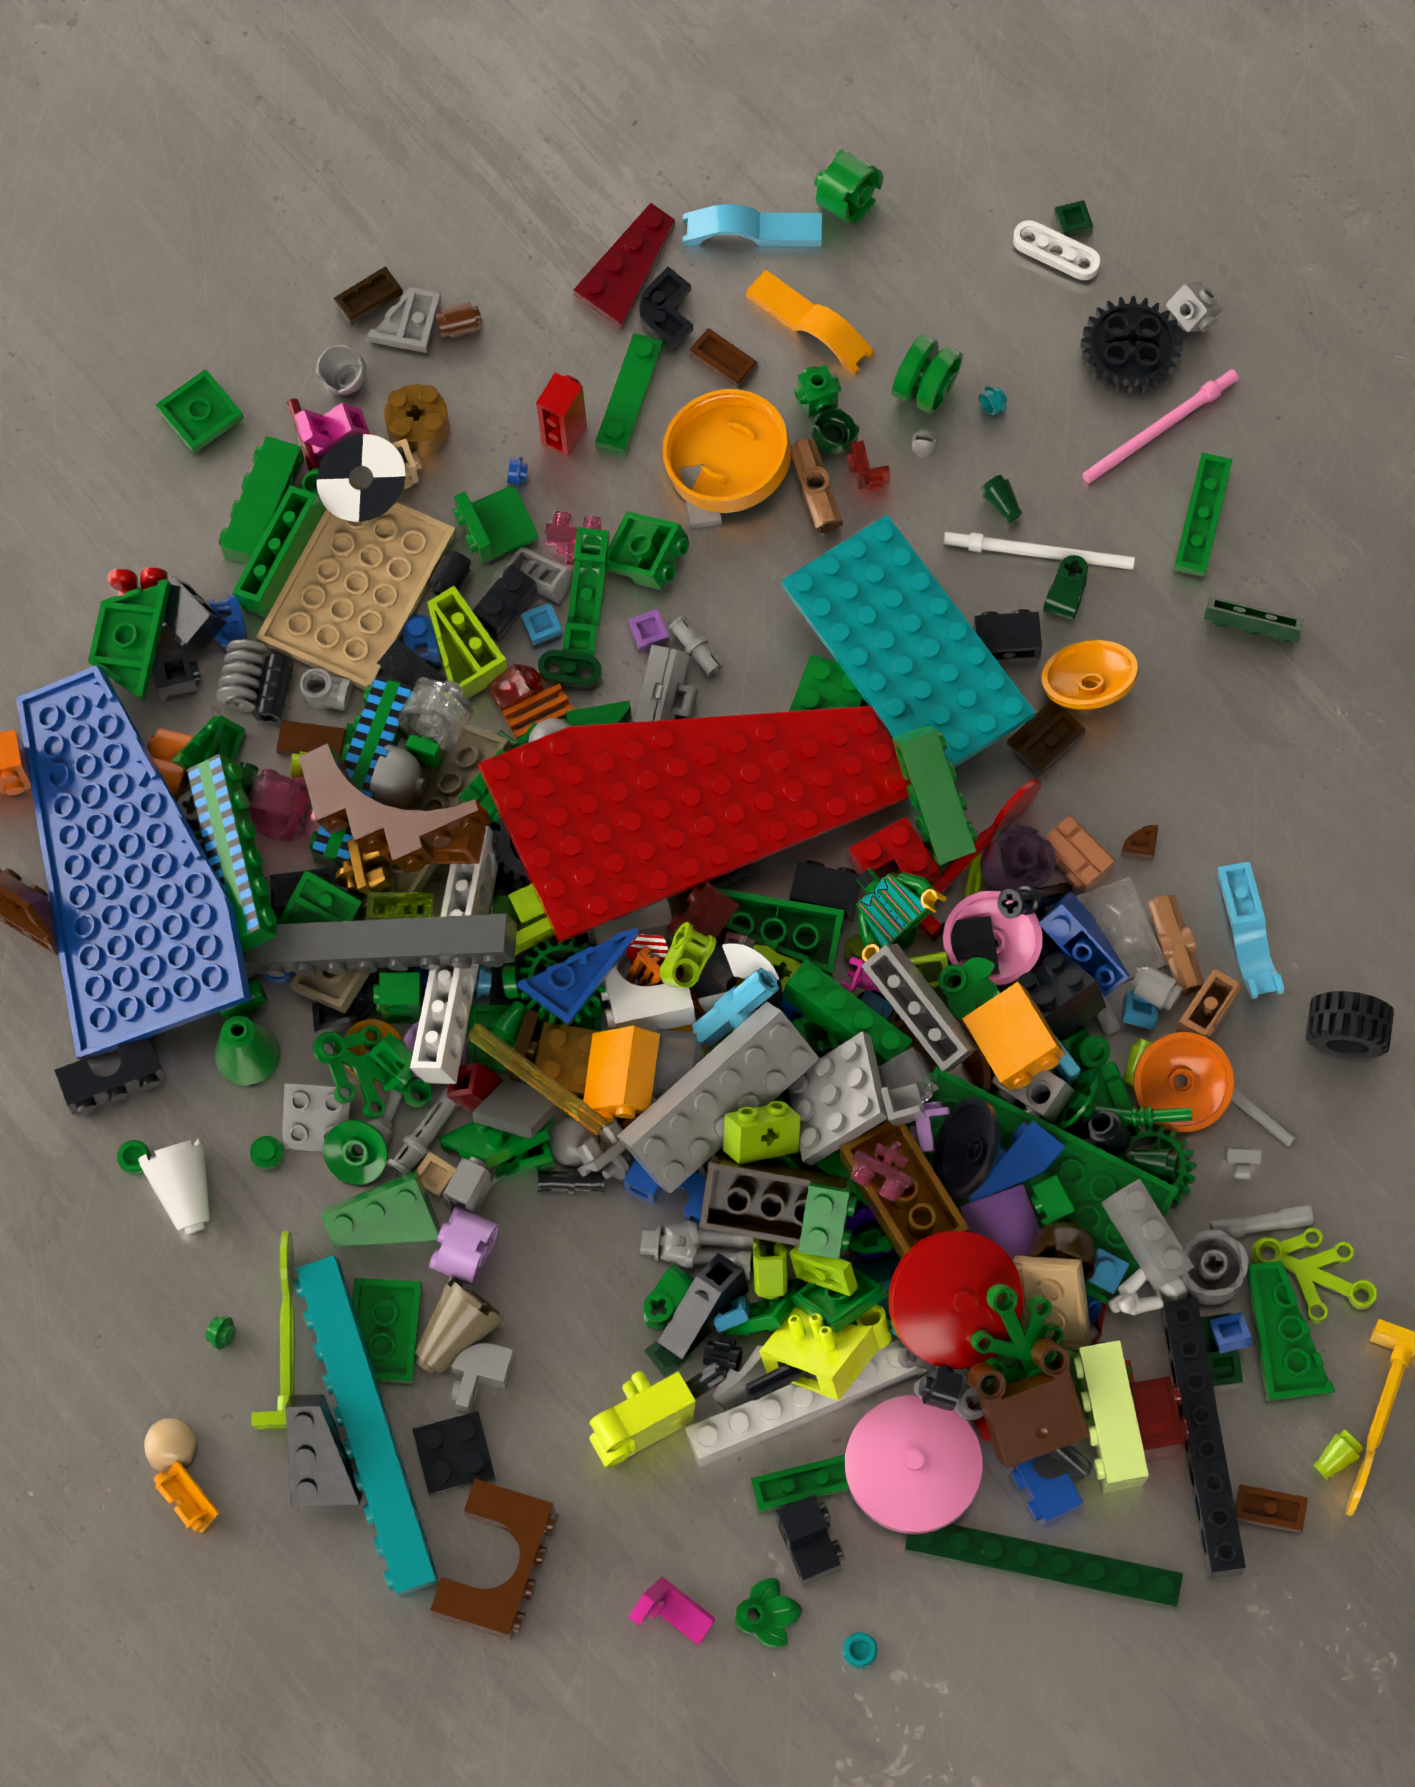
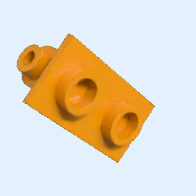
M175 1461L167 1473L162 1471L154 1477L156 1490L160 1491L169 1504L175 1501L178 1503L174 1510L186 1524L188 1530L193 1529L194 1532L200 1531L203 1533L220 1513L179 1461Z

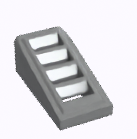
M520 547L505 565L503 571L510 564L520 569L526 559L530 560L523 572L536 581L537 593L560 604L571 590L573 577L571 569L528 548ZM537 566H539L538 570L532 576L531 574L533 573V571L536 569ZM548 572H549L550 575L547 577V579H546L545 581H543V579L546 577V575H547Z

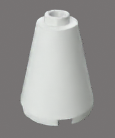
M201 1138L197 1139L194 1146L192 1141L189 1140L154 1151L156 1156L150 1157V1160L147 1159L146 1155L138 1158L140 1167L178 1231L185 1230L186 1235L205 1230L204 1223L210 1221L203 1140Z

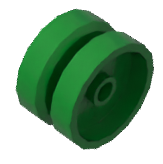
M922 333L913 342L898 369L892 386V395L907 403L916 397V407L933 415L945 401L956 380L962 364L963 354L949 346L944 347L938 352V341Z

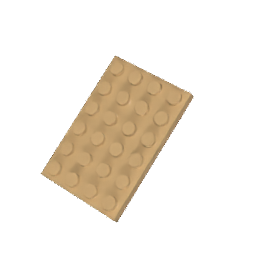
M349 482L350 485H351L354 489H357V490H363V489H365V488H363V487H361V486H358V485H356V484H354V483ZM395 502L384 514L362 522L343 520L333 515L326 508L259 630L256 641L313 668H321L331 676L350 679L354 686L366 690L368 685H373L375 677L381 675L383 668L377 664V661L396 638L400 639L404 626L409 617L413 615L440 560L446 554L457 533L456 528L398 502Z

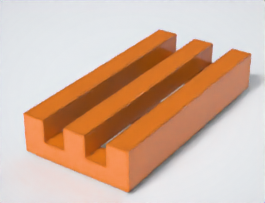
M560 683L503 710L502 714L515 739H518L527 732L532 724L519 730L517 726L533 718L535 719L560 705H563L564 708L535 723L538 724V722L549 718H567L566 711L574 709L569 703L566 694H564ZM558 696L557 698L513 719V717Z
M646 946L638 952L625 980L634 984L645 964L647 968L637 985L646 987L653 973L654 976L649 986L662 984L659 972L660 966L658 965L661 959L656 955L651 958L649 956L651 950Z

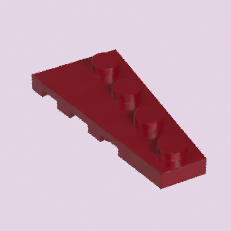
M650 203L573 289V295L622 330L631 308L634 307L638 299V294L644 282H647L651 274V268L656 259L659 258L675 227V219Z

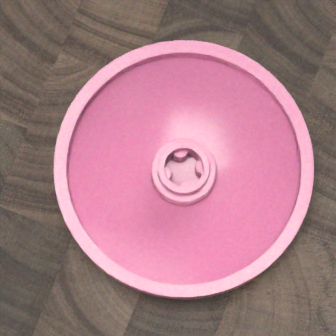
M917 1395L895 1397L872 1408L854 1428L846 1448L845 1474L849 1490L855 1502L874 1522L899 1533H929L953 1523L973 1502L982 1478V1450L976 1433L969 1422L962 1418L956 1412V1409L947 1411L926 1405Z

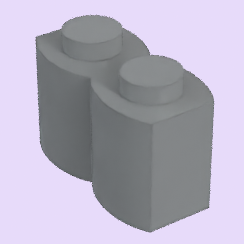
M470 1157L469 1160L461 1159L443 1193V1197L446 1200L445 1205L449 1210L453 1212L455 1207H459L478 1215L493 1186V1182L490 1180L491 1174L487 1170L488 1165L474 1157Z

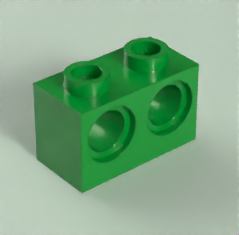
M420 972L380 973V983L374 984L373 998L374 1004L377 1005V1014H382L384 1022L388 1024H415L420 1020L425 996Z

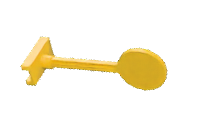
M1378 1319L1369 1342L1393 1350L1390 1357L1392 1364L1367 1437L1366 1453L1357 1473L1345 1510V1515L1349 1517L1353 1516L1360 1501L1372 1466L1375 1450L1382 1441L1404 1370L1410 1366L1412 1357L1415 1358V1332Z

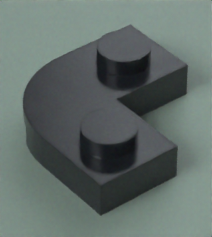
M668 266L642 293L639 313L644 327L673 351L693 331V324L674 309L691 291V284Z
M375 972L370 973L346 1013H342L319 1002L312 1004L314 1032L317 1036L323 1032L338 1033L348 1030L371 1015L376 1006L373 998L374 984H377Z

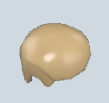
M164 1418L151 1426L145 1438L144 1450L146 1458L153 1469L167 1473L175 1461H179L185 1469L190 1466L196 1449V1437L191 1426L177 1418Z

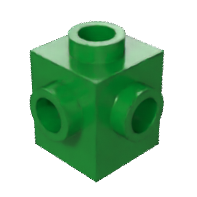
M827 365L808 367L801 374L797 375V387L794 388V395L799 406H804L808 418L829 408L835 409L838 407V392H841V385L837 375L830 374Z

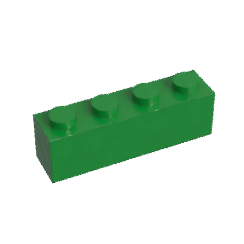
M266 436L262 446L258 445L253 455L254 466L252 471L245 474L242 481L241 489L243 492L240 500L234 501L230 512V518H232L228 528H223L219 537V545L225 559L244 565L248 564L289 486H294L305 461L301 446Z
M291 485L289 486L232 591V594L244 610L267 618L326 510L317 494Z
M807 959L784 987L783 998L842 1044L862 1031L870 1035L878 1071L885 1077L891 1073L904 1057L913 1041Z

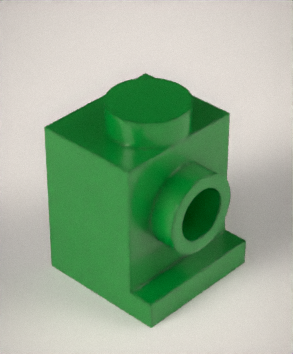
M1045 1172L1030 1180L1035 1192L1030 1198L1038 1214L1045 1212L1047 1218L1042 1220L1044 1226L1076 1212L1057 1174L1050 1177L1049 1173Z

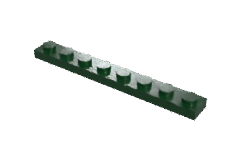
M949 1524L942 1529L929 1533L908 1534L904 1552L1172 1609H1176L1178 1606L1183 1573L954 1524Z

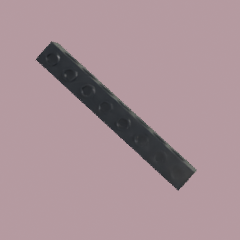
M1197 1298L1164 1302L1160 1310L1207 1579L1242 1575L1246 1565Z

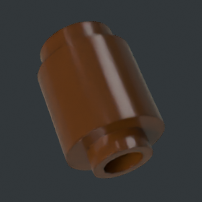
M470 301L443 308L442 312L435 314L441 338L449 336L450 339L475 333L478 332L477 325L483 324L479 307H472Z

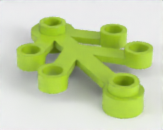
M1308 1228L1303 1234L1281 1242L1273 1237L1258 1239L1251 1250L1252 1261L1254 1264L1282 1261L1284 1268L1294 1273L1308 1306L1306 1315L1310 1322L1315 1324L1322 1323L1328 1315V1308L1321 1302L1313 1282L1348 1297L1351 1305L1357 1309H1368L1375 1302L1377 1290L1371 1282L1359 1280L1352 1284L1319 1269L1335 1262L1340 1264L1350 1262L1354 1255V1248L1350 1243L1342 1241L1337 1243L1332 1249L1299 1260L1287 1254L1304 1247L1308 1250L1317 1249L1323 1240V1235L1319 1229ZM1306 1235H1316L1318 1242L1315 1244L1309 1243L1306 1240ZM1339 1248H1346L1349 1251V1256L1346 1258L1340 1257L1337 1250ZM1266 1249L1271 1250L1274 1258L1270 1260L1265 1259L1262 1256V1251ZM1359 1291L1366 1293L1367 1301L1361 1302L1357 1300L1356 1293ZM1314 1307L1320 1308L1323 1311V1316L1319 1318L1314 1317L1311 1309Z

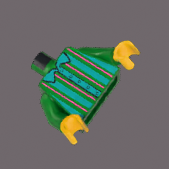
M871 868L865 870L856 879L867 892L856 904L859 909L857 919L860 937L864 947L862 959L866 962L881 949V946L899 944L932 912L937 913L936 900L939 899L945 902L946 896L937 892L928 880L921 876L906 872L900 874L889 873L881 880Z

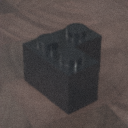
M815 1495L776 1510V1524L802 1586L841 1571L840 1560L845 1559L838 1540L831 1541L828 1528L831 1527L830 1521L832 1520L824 1501L818 1503Z

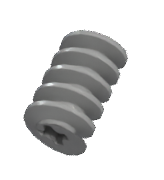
M234 640L227 644L226 652L228 654L224 657L225 666L222 667V678L219 679L218 684L220 689L216 693V699L223 706L239 712H251L255 709V706L248 701L257 699L258 694L250 689H257L260 685V682L252 677L262 676L263 671L256 666H262L265 663V659L258 655L267 653L268 648L264 644L252 640Z

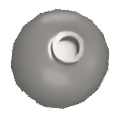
M389 744L384 748L389 751L387 757L380 756L377 761L369 791L375 793V801L383 805L404 809L412 803L414 797L420 798L422 796L426 779L421 778V767L413 754Z

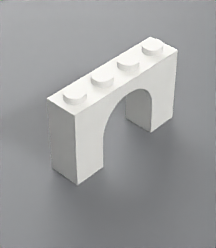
M668 899L587 931L589 944H596L597 946L611 939L612 936L622 931H628L633 927L639 931V934L663 936L666 942L672 941L675 931ZM626 952L605 978V981L601 983L606 988V993H601L602 1001L609 1000L611 1007L605 1009L609 1029L637 1026L657 1032L696 1022L689 988L670 987L665 983L645 987L626 981L618 972L620 963L627 956Z

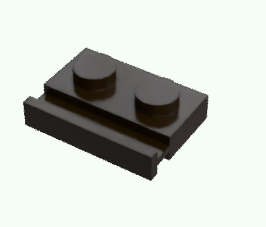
M1050 700L1035 714L1034 718L1026 722L1007 740L1006 745L1017 752V755L1035 773L1041 776L1085 735L1086 729L1064 708H1060L1054 701Z

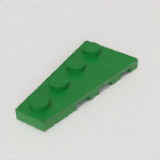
M1282 1261L1249 1264L1247 1280L1266 1401L1335 1393L1333 1384L1328 1380L1323 1368L1324 1363L1319 1351H1316L1309 1334L1311 1331L1307 1321L1303 1319L1299 1310L1297 1297Z

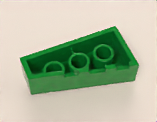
M927 724L893 737L902 775L905 780L910 779L912 783L907 786L909 800L914 809L920 812V815L914 817L918 830H921L925 839L922 843L932 859L939 865L976 852L973 841L977 840V835L972 823L966 821L963 811L967 810V804L962 792L956 791L954 781L958 779L952 762H947L944 750L948 749L942 731L937 732L935 728Z
M714 887L708 919L709 923L725 934L728 931L755 940L753 946L758 944L772 947L776 950V953L801 963L807 959L832 979L834 978L844 923V910Z

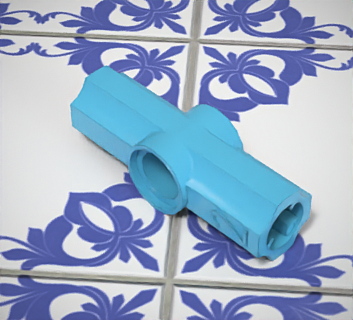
M763 968L753 972L738 987L735 985L713 1004L714 1007L692 1025L693 1036L700 1044H705L709 1048L728 1034L727 1032L732 1028L735 1030L756 1011L757 1007L779 990L776 977L771 971H766Z

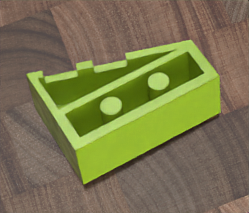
M455 586L427 602L455 707L509 674L506 658Z

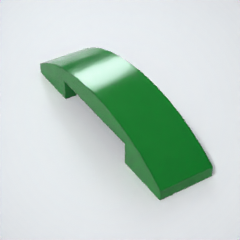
M577 527L573 558L575 561L562 651L595 655L606 578L609 546L608 530Z

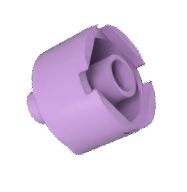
M455 1207L449 1223H444L439 1232L437 1242L442 1243L440 1250L434 1252L429 1268L446 1276L453 1277L465 1284L475 1286L484 1272L485 1266L483 1265L487 1256L490 1257L499 1234V1224L465 1209Z

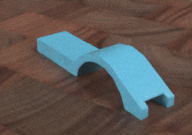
M722 204L683 214V223H688L687 235L683 236V245H700L704 240L719 235H738L755 241L758 246H822V213L759 212L744 205Z
M1250 862L1218 867L1217 875L1232 927L1237 962L1251 999L1258 998L1259 994L1269 992L1284 993L1285 989L1281 974L1276 972L1270 955L1266 933V919Z

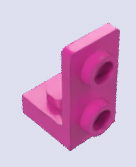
M663 1576L643 1593L628 1617L640 1626L649 1616L655 1619L660 1615L696 1644H700L715 1622V1617Z

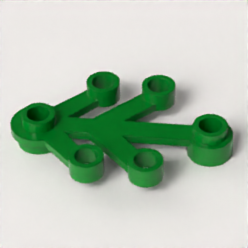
M369 1025L360 1032L344 1037L334 1032L321 1033L314 1040L313 1053L321 1063L329 1066L336 1085L333 1093L335 1100L340 1104H347L356 1096L355 1086L348 1082L343 1066L345 1064L354 1070L365 1099L363 1105L364 1115L369 1119L380 1117L385 1112V1103L379 1098L373 1080L385 1085L391 1078V1075L385 1069L377 1066L379 1063L369 1054L358 1056L348 1050L359 1045L373 1047L381 1040L380 1030L376 1026ZM366 1032H371L374 1035V1041L366 1038ZM324 1044L332 1047V1054H328L325 1051ZM422 1079L407 1082L402 1088L397 1085L392 1088V1090L404 1095L406 1103L415 1108L424 1106L431 1100L433 1095L431 1085L425 1083ZM341 1088L348 1090L349 1098L342 1096ZM412 1090H415L419 1093V1100L413 1098L411 1094ZM370 1103L377 1105L378 1113L371 1111Z
M997 1284L988 1290L987 1303L990 1308L1000 1314L1012 1342L993 1338L986 1331L978 1330L971 1336L970 1343L981 1354L992 1352L1019 1359L1024 1370L1006 1367L997 1358H989L985 1361V1363H989L993 1367L998 1365L997 1370L1004 1376L1005 1380L1015 1383L1043 1372L1031 1359V1350L1038 1339L1039 1333L1040 1338L1043 1339L1048 1338L1049 1333L1055 1330L1054 1336L1050 1339L1059 1344L1063 1339V1331L1054 1323L1043 1325L1045 1317L1051 1312L1052 1306L1050 1301L1043 1296L1035 1295L1028 1302V1310L1031 1316L1026 1330L1023 1332L1014 1312L1018 1302L1016 1292L1005 1284ZM1002 1293V1297L996 1301L997 1297ZM1043 1302L1042 1308L1036 1311L1038 1304ZM986 1337L985 1343L979 1346L980 1340ZM1051 1351L1045 1356V1364L1051 1363L1055 1351ZM987 1375L990 1380H993V1375Z

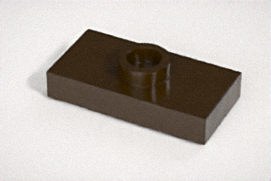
M385 266L333 299L336 306L352 326L401 296L403 290Z
M528 1009L525 1013L507 1067L508 1076L512 1080L522 1082L529 1058L535 1059L540 1043V1040L536 1039L541 1024L539 1012Z

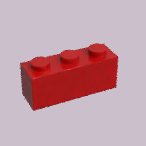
M555 372L536 402L541 444L569 457L587 428L583 386L577 379L570 375L562 376Z

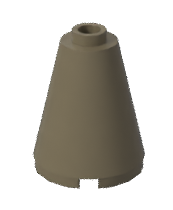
M450 1277L415 1350V1354L419 1357L416 1363L430 1374L435 1370L442 1373L453 1364L456 1357L463 1350L477 1344L504 1320V1316L499 1315L500 1312L473 1290L472 1292L468 1289L464 1290L462 1288L464 1284L453 1277Z

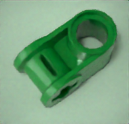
M672 1264L665 1271L656 1287L643 1303V1320L648 1328L661 1331L666 1328L694 1281L692 1276L676 1264ZM661 1307L664 1308V1315L662 1313H658L656 1316L652 1315V1308L655 1310H659Z

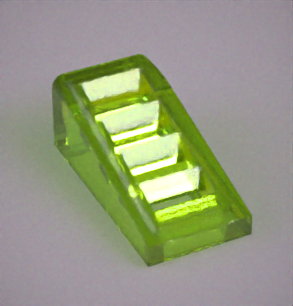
M368 892L366 920L433 917L434 893ZM420 904H424L423 914H417V906ZM405 906H411L410 914H404ZM398 907L397 914H391L392 908ZM385 909V914H379V910Z

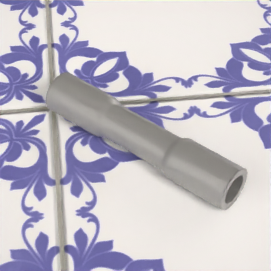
M1305 1205L1282 1209L1269 1214L1210 1222V1229L1223 1231L1232 1238H1239L1247 1234L1313 1225L1314 1217L1311 1206Z

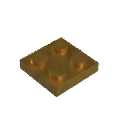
M544 1022L531 1085L557 1093L584 1097L592 1034L601 1031Z

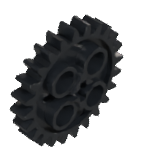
M1132 296L1130 303L1126 304L1124 299L1119 297L1118 306H1114L1112 302L1107 301L1106 311L1098 307L1096 308V317L1089 316L1088 326L1083 328L1082 336L1084 338L1081 339V348H1084L1082 359L1088 360L1087 370L1096 369L1094 373L1095 380L1105 377L1104 387L1109 386L1113 382L1116 383V392H1119L1122 386H1127L1128 393L1132 394L1134 386H1138L1139 390L1145 393L1146 384H1149L1153 389H1157L1158 379L1166 383L1168 381V373L1174 374L1176 372L1177 365L1175 363H1180L1182 356L1179 353L1183 349V342L1179 341L1181 340L1182 331L1175 330L1177 320L1167 321L1170 314L1169 310L1161 314L1158 312L1160 303L1157 302L1151 308L1148 307V298H1145L1141 304H1137L1135 296ZM1117 327L1122 329L1123 332L1115 333L1110 329ZM1151 329L1155 333L1145 334L1141 330ZM1116 355L1123 360L1113 361L1109 357ZM1150 357L1154 361L1147 363L1142 361L1140 358Z

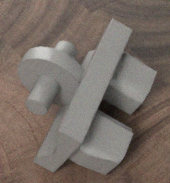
M616 1120L607 1123L597 1131L607 1145L602 1149L593 1136L575 1148L584 1163L577 1168L582 1177L589 1174L592 1170L596 1172L604 1166L606 1168L602 1171V1174L606 1179L613 1176L616 1179L623 1180L629 1172L628 1163L632 1161V1157L628 1153L620 1155L627 1148L617 1137L624 1129Z

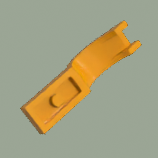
M766 269L746 290L747 298L794 332L798 330L805 331L821 340L833 351L842 367L854 376L859 372V367L856 365L857 362L864 355L871 358L875 354V350L838 313L828 307L819 304L814 305Z

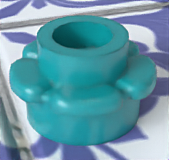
M987 385L984 388L985 391L978 397L982 408L992 416L998 412H1004L1006 410L1005 403L1007 402L1005 393L999 387L993 388Z

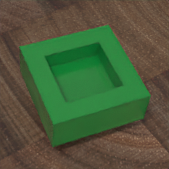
M410 734L405 744L406 750L413 754L419 763L439 770L444 760L440 744L428 736H421L420 738Z

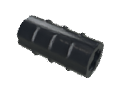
M270 654L266 657L258 696L255 700L256 705L253 716L256 720L266 724L282 722L287 695L290 693V681L293 678L294 661L291 658L280 654Z

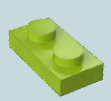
M795 1246L790 1251L789 1255L796 1278L851 1296L857 1290L858 1285L850 1262L842 1258L835 1259L798 1252L799 1246Z

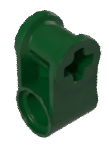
M1070 555L1062 560L1054 582L1051 584L1043 606L1044 612L1074 621L1087 581L1088 565L1082 557ZM1072 571L1078 572L1074 577L1068 576Z

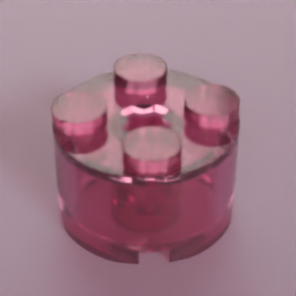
M263 769L261 775L255 778L248 796L250 820L258 825L257 831L265 836L285 841H291L293 835H299V839L303 838L313 812L305 778L294 777L292 779L280 775L275 770Z

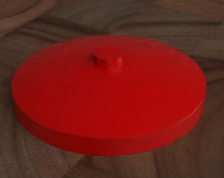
M943 1231L930 1235L916 1243L900 1260L892 1276L889 1288L888 1304L890 1318L894 1330L903 1345L922 1361L938 1367L948 1365L951 1369L971 1368L977 1363L985 1362L989 1358L995 1357L996 1353L988 1352L981 1354L971 1346L970 1339L976 1331L984 1330L993 1338L1010 1342L1011 1339L1000 1314L990 1308L987 1303V1292L992 1286L997 1284H1005L1013 1289L1018 1296L1014 1312L1020 1322L1023 1309V1288L1014 1262L997 1243L982 1235L967 1231ZM1002 1293L997 1297L996 1301L1002 1297ZM986 1337L980 1340L979 1346L985 1343Z

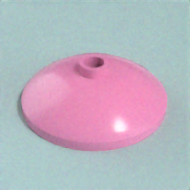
M983 891L963 899L949 914L943 931L944 951L947 953V959L951 965L957 964L962 966L969 959H962L959 963L951 945V934L956 920L991 916L994 940L997 944L996 952L1000 974L990 975L988 979L997 987L1007 986L1017 982L1022 974L1029 973L1037 963L1042 948V929L1038 924L1039 920L1035 913L1030 915L1021 914L1019 917L1011 919L1006 918L999 911L997 904L1001 891ZM1009 900V901L1006 902V904L1014 903V902H1013V900Z

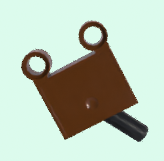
M1040 1339L1032 1347L1031 1359L1043 1372L1007 1386L1004 1376L989 1363L981 1362L972 1366L967 1375L968 1384L977 1393L997 1458L1007 1469L1049 1453L1078 1479H1083L1091 1473L1092 1463L1070 1445L1088 1438L1090 1435L1068 1369L1070 1355L1067 1350L1053 1339ZM1056 1350L1057 1355L1054 1361L1045 1364V1356L1049 1352ZM987 1375H993L992 1383L986 1388H981L982 1379Z

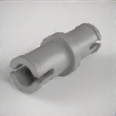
M682 615L681 618L678 617L670 624L669 630L685 647L684 652L696 660L708 677L721 670L724 663L720 661L707 645V638L704 635L700 636L685 615Z

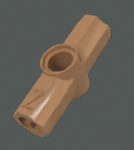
M807 438L798 440L791 445V460L802 489V498L807 503L816 532L824 534L835 532L836 529L843 526V520L830 486L829 474L824 469L815 441ZM817 483L822 485V487L814 489L809 487V485Z
M1166 894L1156 897L1148 902L1147 907L1157 934L1156 944L1160 958L1164 964L1167 963L1171 977L1178 981L1177 985L1183 987L1181 995L1194 994L1201 989L1205 982L1195 956L1197 951L1193 934L1190 928L1184 924L1175 895Z

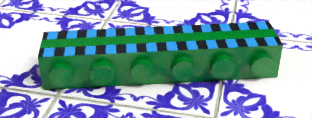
M379 676L375 677L373 685L366 687L363 696L365 707L362 715H356L352 726V732L355 733L351 744L346 743L342 752V760L350 779L361 793L373 800L375 793L370 792L369 789L377 761L380 756L387 757L389 751L384 749L386 745L390 744L398 747L416 698L412 686ZM350 825L343 831L331 834L322 826H320L318 832H313L309 842V850H311L315 862L341 869L343 868L342 863L344 861H351L347 841L353 839Z
M217 754L187 769L207 858L234 906L242 951L245 952L278 937L275 927L277 920L268 897L270 889L264 879L261 867L263 859L257 850L254 837L256 829L249 816V800L243 790L241 781L243 776L242 770L237 762Z

